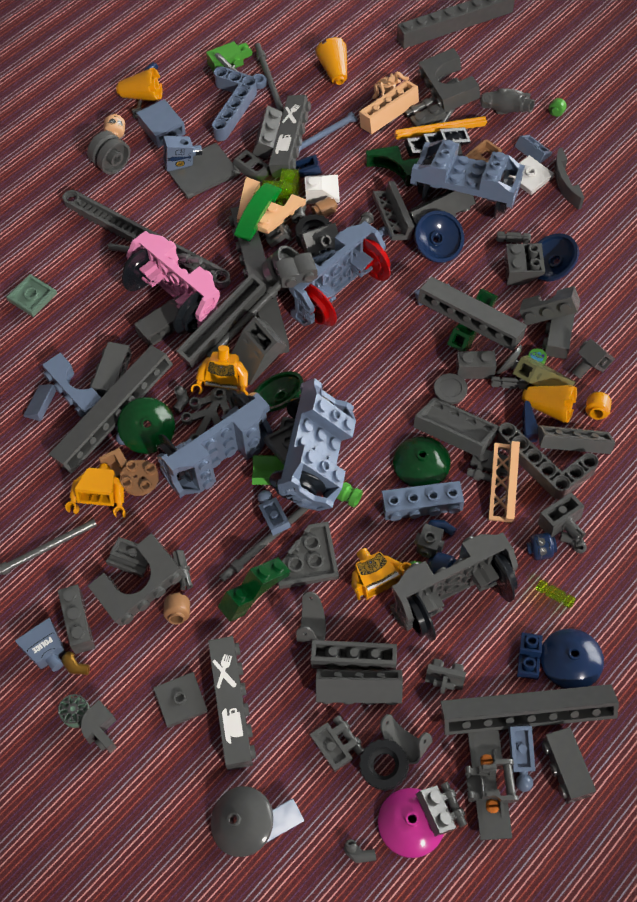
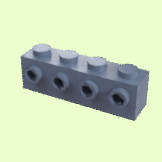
M460 481L382 491L385 520L398 521L401 518L410 517L415 519L424 515L437 516L440 513L449 512L454 514L463 511L464 498Z

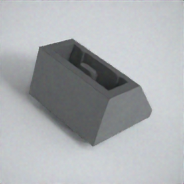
M542 243L506 244L504 263L507 285H525L545 274Z

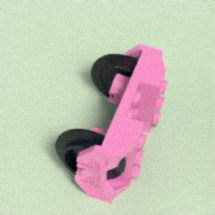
M144 231L131 242L126 255L128 260L123 268V287L128 291H137L148 284L152 287L158 284L173 298L179 296L175 300L178 304L176 307L179 310L174 319V330L180 335L194 333L217 309L220 293L215 288L212 274L200 266L190 274L184 268L181 269L178 263L179 258L176 254L175 244L163 236L149 234L147 231Z

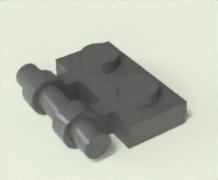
M434 97L422 100V103L416 106L412 105L410 109L405 111L407 117L413 115L410 117V121L414 127L434 124L447 117L446 111L439 107Z
M486 450L480 458L473 455L470 466L477 469L468 468L467 475L474 477L473 479L477 481L481 479L490 482L491 485L492 475L482 471L492 473L493 452ZM498 453L502 461L509 457ZM503 466L496 470L498 477L499 475L507 476L508 472Z
M340 715L333 719L337 725L335 728L332 729L327 722L310 734V738L334 773L352 761L349 751L354 750L358 756L364 752L363 747L360 745L362 742L353 735L349 729L350 725ZM343 734L348 743L343 745L338 735Z
M448 782L440 785L443 791L442 794L438 786L423 789L416 793L435 837L456 829L455 820L459 828L467 825L464 817L466 814L463 808H460L455 798L457 796L455 790L451 789ZM446 801L448 802V804H449V806H450V808H451V810H452L451 813L449 812V810H448V808H447V806H446V803H445Z

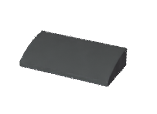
M435 397L415 415L414 428L479 458L488 449L499 430L498 425Z

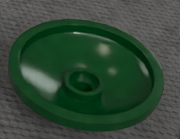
M281 372L263 381L254 392H258L270 406V411L267 413L277 412L287 408L290 400L301 395L300 387L304 380L297 372Z
M143 397L131 401L123 408L118 418L117 427L122 442L129 449L140 454H152L158 452L157 445L160 444L158 438L160 434L165 435L171 441L175 431V421L172 412L163 402L154 398ZM149 421L151 425L146 428L143 423Z
M419 436L405 440L398 446L393 456V468L397 477L410 487L439 484L444 481L450 470L451 460L447 449L440 442L429 437Z

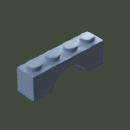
M61 353L42 364L45 370L43 373L45 378L49 382L52 381L54 383V387L59 394L63 393L65 395L64 398L70 406L73 404L76 407L75 411L81 418L101 399L93 388L76 389L70 385L74 371L69 361Z

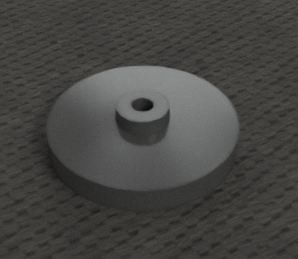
M444 374L435 381L434 394L441 401L448 404H457L464 400L467 395V383L459 375Z

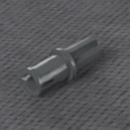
M176 550L172 553L173 559L185 573L179 581L180 589L185 590V587H187V590L191 589L193 584L189 574L190 566H187L184 551Z

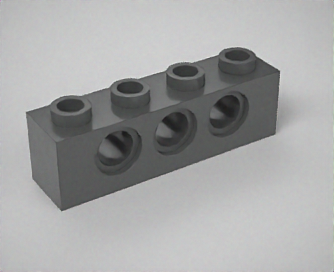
M312 640L311 668L396 670L397 644Z

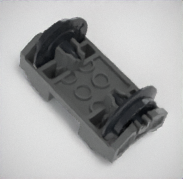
M503 532L498 535L480 534L475 537L469 536L463 541L459 560L454 562L453 566L449 568H440L433 574L426 561L410 565L400 581L392 586L395 603L390 605V610L399 626L405 631L413 628L418 636H426L430 641H434L436 639V632L431 617L444 610L443 607L445 605L442 601L473 585H476L479 592L494 586L503 599L508 602L514 601L515 590L518 588L515 576L518 563L513 547Z

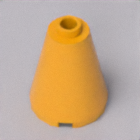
M334 37L326 39L327 42L324 44L322 42L319 43L315 52L332 83L341 85L347 80L346 43L343 42V39Z
M150 68L121 80L116 86L117 94L122 98L159 101L162 98V83L159 84L158 82L160 75L155 68Z
M572 385L529 386L527 390L524 389L522 400H524V403L529 400L532 408L559 421L568 423L574 411L572 407L573 403H576L577 388Z

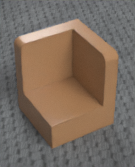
M120 448L99 457L100 464L105 463L109 465L110 470L115 472V477H120V473L127 463Z

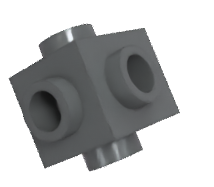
M425 523L422 532L417 533L415 538L416 552L426 558L433 557L437 552H442L445 541H442L444 529Z

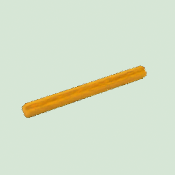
M485 116L410 127L395 130L394 135L399 140L418 137L428 133H437L440 129L462 127L469 129L485 126L487 120Z

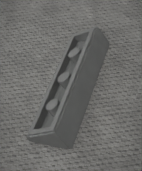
M538 425L539 445L541 448L611 454L615 446V441L609 432Z

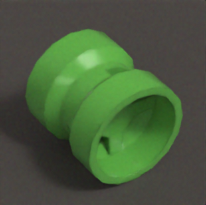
M344 482L342 490L336 499L342 502L346 501L349 506L355 508L362 497L363 491L358 488L354 489L351 484Z

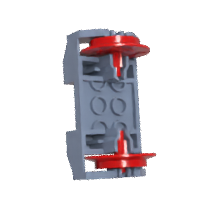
M364 221L362 224L347 227L342 232H339L335 237L334 255L325 260L321 266L315 263L318 278L310 283H299L289 288L295 299V308L291 310V317L303 326L311 325L313 322L320 325L333 326L337 322V315L331 303L336 299L335 295L357 276L362 277L365 274H369L379 281L387 280L391 274L390 260L385 252L386 245L379 231Z

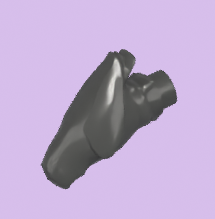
M501 88L497 91L483 93L480 98V104L483 108H493L497 114L513 112L531 113L535 105L534 99H530V93L509 88Z

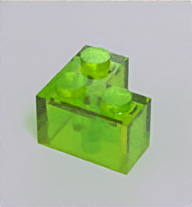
M282 169L280 181L263 180L262 186L265 183H269L282 188L274 203L284 206L292 194L298 196L300 184L299 170Z

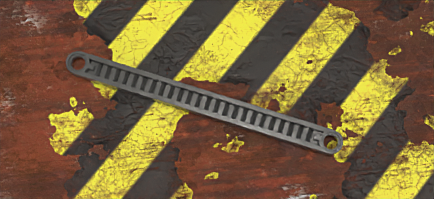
M68 190L63 194L62 198L67 208L77 212L79 216L82 215L85 219L88 218L90 222L93 221L94 224H98L100 227L103 226L105 230L109 229L116 236L120 235L126 241L132 242L144 231H147L149 234L159 235L75 190ZM70 197L76 198L74 201H68ZM174 243L176 254L187 253L191 256L201 257ZM202 258L203 262L201 265L193 263L182 264L178 261L179 267L181 269L184 268L188 273L193 272L199 266L205 271L208 270L212 274L214 285L217 288H226L231 282L230 274L227 270ZM220 276L226 277L224 281L217 280Z

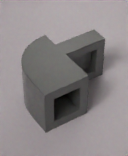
M100 700L84 714L81 730L89 744L95 742L102 751L106 749L111 754L117 747L104 732L116 722V719Z

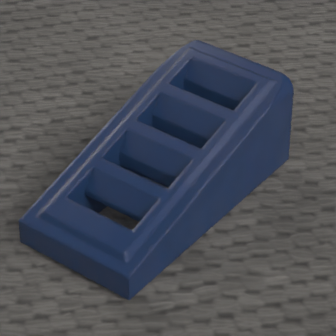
M314 154L296 161V169L292 177H288V179L321 174L322 170L317 155Z
M528 400L525 401L522 411L523 435L534 443L539 438L538 425Z

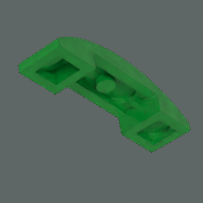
M265 183L259 188L240 218L234 233L236 237L249 242L252 240L258 230V223L271 202L274 203L282 188L269 183Z

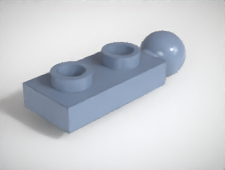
M268 490L259 492L257 499L260 505L258 506L272 535L274 536L291 528L277 498H273L272 493Z
M509 726L510 756L514 760L512 769L513 772H519V776L516 778V787L522 792H528L533 787V779L528 775V771H535L532 726Z

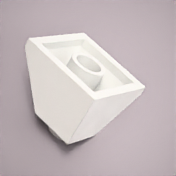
M338 175L305 176L306 204H314L327 197L334 198L336 203H339Z

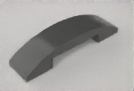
M561 147L558 149L554 167L557 186L570 204L577 209H582L584 195L579 185L572 186L565 170L568 159Z

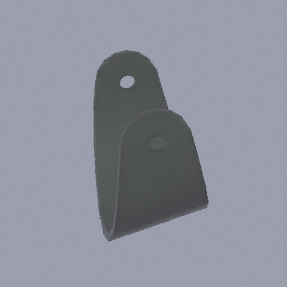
M305 592L302 596L301 627L296 632L298 642L312 643V640H325L326 620L324 609L319 596L314 592Z
M386 714L381 720L380 729L383 739L396 742L405 751L409 764H417L433 742L431 735L424 732L420 738L415 737L403 729L390 714Z

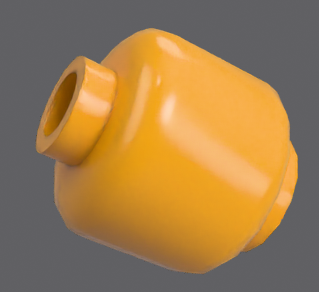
M603 392L590 394L586 401L585 411L587 415L595 420L608 417L611 410L610 396Z

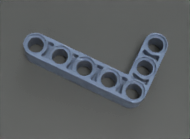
M217 67L214 70L216 87L233 93L212 123L215 140L224 141L229 137L256 97L257 85L256 79L253 76L226 67Z

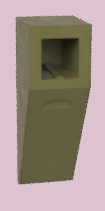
M528 355L520 358L513 372L514 375L536 386H574L575 381Z

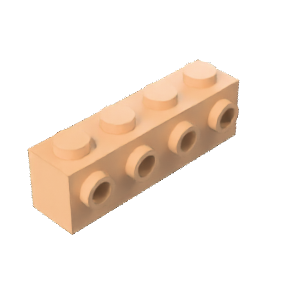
M406 80L359 111L361 128L373 134L410 109V106L419 103L418 86Z

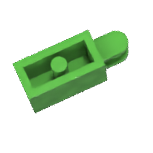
M233 41L206 52L208 65L214 72L217 67H225L215 57L216 53L221 54L231 65L235 64V68L244 65L243 59L250 57L253 52L247 43L237 45Z

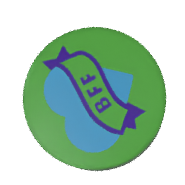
M536 348L529 352V357L542 364L546 363L547 354L544 350Z

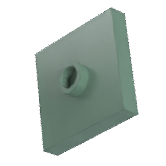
M29 274L6 298L7 301L34 317L57 292L49 285Z

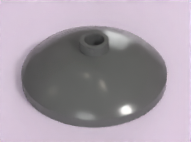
M247 786L235 787L224 793L217 801L211 816V832L215 843L223 852L235 857H247L258 852L268 841L273 828V811L268 799L257 789ZM234 816L237 817V821L235 823H233Z

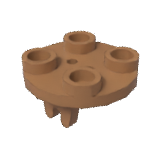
M130 460L120 473V481L128 494L144 496L156 488L159 474L156 466L151 462Z

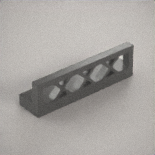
M390 181L387 184L386 191H373L372 197L390 240H410L414 224L395 181ZM379 197H386V201L380 199ZM384 207L390 209L391 212L386 211ZM390 218V219L396 221V223L394 224V223H392L391 221H389L388 219ZM396 230L401 234H394L393 231Z

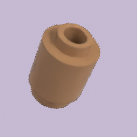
M327 197L314 203L311 210L313 215L318 214L327 217L336 213L338 206L334 198Z

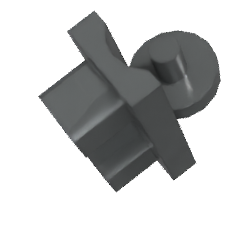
M433 659L432 663L428 664L425 682L441 687V694L445 693V689L463 690L466 677L463 665L455 663L449 669L443 667L444 662L439 659Z

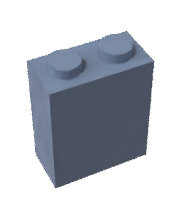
M165 99L136 112L139 125L158 148L164 145V136H183L186 134L184 122Z

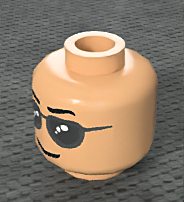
M117 114L107 116L104 120V131H112L119 138L123 137L125 133L124 119Z

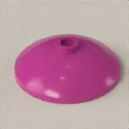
M405 788L391 794L382 804L378 815V829L383 842L391 851L406 858H419L431 853L439 845L444 835L435 837L416 795L420 789ZM414 816L416 818V822L410 823L408 821V817Z

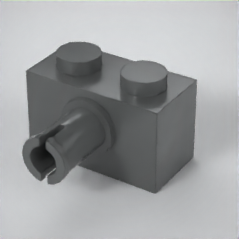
M330 223L300 233L299 236L304 252L316 256L321 254V250H334L335 237L338 234L336 223Z
M587 340L580 346L581 350L578 352L583 357V360L572 373L579 379H582L591 367L603 373L615 358L594 340Z
M571 492L540 512L538 525L545 533H549L551 537L566 530L576 542H579V539H583L586 533L575 522L582 518L585 506Z

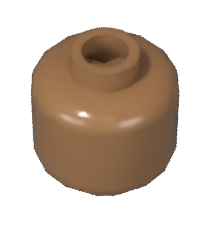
M181 593L167 596L164 600L163 615L165 619L175 625L186 621L190 617L189 598Z

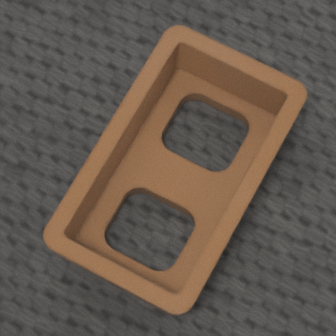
M486 139L465 156L488 163L489 159L487 160L481 155L484 152L492 154V152H502V149Z

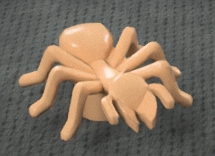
M397 71L395 74L391 73L389 78H381L377 81V84H374L375 94L372 98L376 99L379 96V90L381 91V96L394 89L396 84L401 82L398 78L409 80V77H404Z

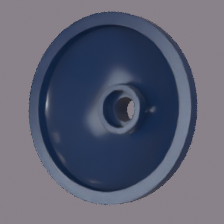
M429 212L418 221L415 227L414 238L416 246L420 253L430 261L436 263L451 261L459 255L463 248V228L460 222L448 212Z
M561 233L552 234L537 242L542 243L545 274L536 279L544 282L555 281L566 276L575 267L579 258V247L571 236Z
M569 628L558 630L545 640L542 646L540 664L547 678L563 689L588 687L599 679L604 667V656L599 644L593 637L581 630ZM571 652H576L578 657H573Z

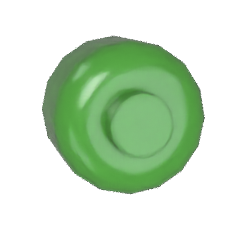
M561 98L554 99L549 105L550 114L555 117L561 116L566 110V102Z

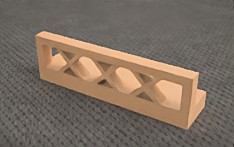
M512 441L511 444L494 443L488 516L490 521L512 523L515 518L520 442ZM498 448L509 449V457L504 461L498 456ZM501 466L508 472L503 480L496 474V470ZM499 485H502L506 490V495L501 499L495 494V489ZM498 504L505 509L504 517L493 516L494 507Z

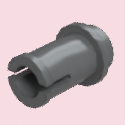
M370 212L363 213L359 224H362L364 221L369 224L373 223V214Z

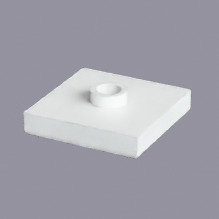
M530 155L519 163L525 165L520 188L530 195L554 177L552 171ZM509 175L515 181L516 176Z

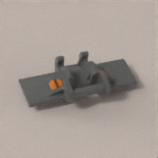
M499 730L468 733L471 766H466L464 769L467 779L468 801L475 802L477 808L480 841L512 839L508 803L519 801V797L515 792L512 769L514 760L502 759ZM497 769H504L506 796H501L499 789H497Z

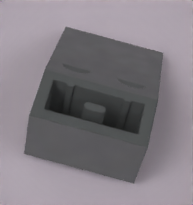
M254 317L242 330L231 354L239 356V361L243 363L248 371V384L252 385L287 345L265 320Z

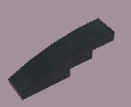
M462 127L440 129L437 133L423 134L420 138H407L404 144L409 157L421 155L425 142L432 143L440 140H452L460 142L462 146L469 144L471 140L466 128Z

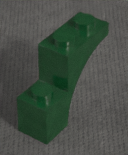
M393 146L367 150L365 163L367 167H382L395 172L402 178L406 187L414 186L410 183L411 173L414 164H417L419 158L402 160L399 147Z
M480 289L476 297L477 300L492 308L498 298L497 295L484 289ZM459 323L453 329L447 345L465 352L470 349L477 332Z
M279 557L251 568L240 586L226 591L218 608L230 622L244 616L263 593L288 577L291 571Z

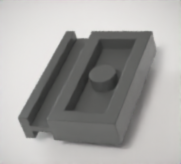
M118 537L109 558L106 560L107 565L141 578L144 577V573L149 567L148 561L136 547L138 544Z

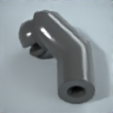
M561 531L559 541L569 543L574 551L579 554L586 551L587 545L583 539H579V542H576L569 533Z
M353 839L345 842V854L355 863L376 861L375 849L362 850Z

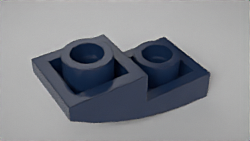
M521 633L517 677L538 680L540 657L542 654V635Z

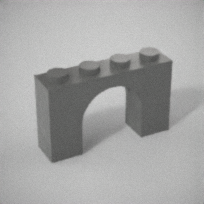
M454 48L419 62L420 69L418 74L420 78L424 79L425 86L430 89L431 96L436 98L439 107H442L446 112L480 98L479 85L473 76L452 84L439 82L443 77L461 70L460 56Z
M152 533L136 545L137 549L148 561L151 569L150 579L141 591L134 594H124L105 573L88 585L114 622L120 626L129 624L136 614L146 610L155 598L163 596L166 589L171 585L177 584L185 574Z

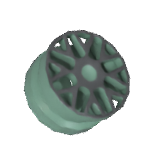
M71 694L64 697L60 702L58 714L68 727L79 728L82 718L90 706L81 695Z

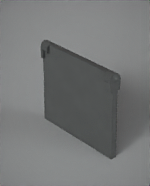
M217 143L203 148L202 155L193 156L192 166L168 171L187 199L240 175L238 168L230 161Z

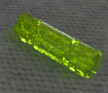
M540 580L536 586L538 592L542 594L545 592L546 596L559 603L563 602V605L568 608H572L575 603V597L565 595L566 592L553 585L548 586V583Z

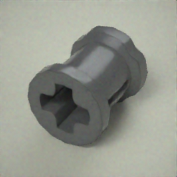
M306 204L304 207H299L294 211L292 215V222L294 224H298L300 218L302 219L306 216Z

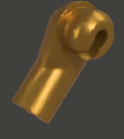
M66 652L62 656V663L69 673L89 674L90 665L78 664L73 652Z

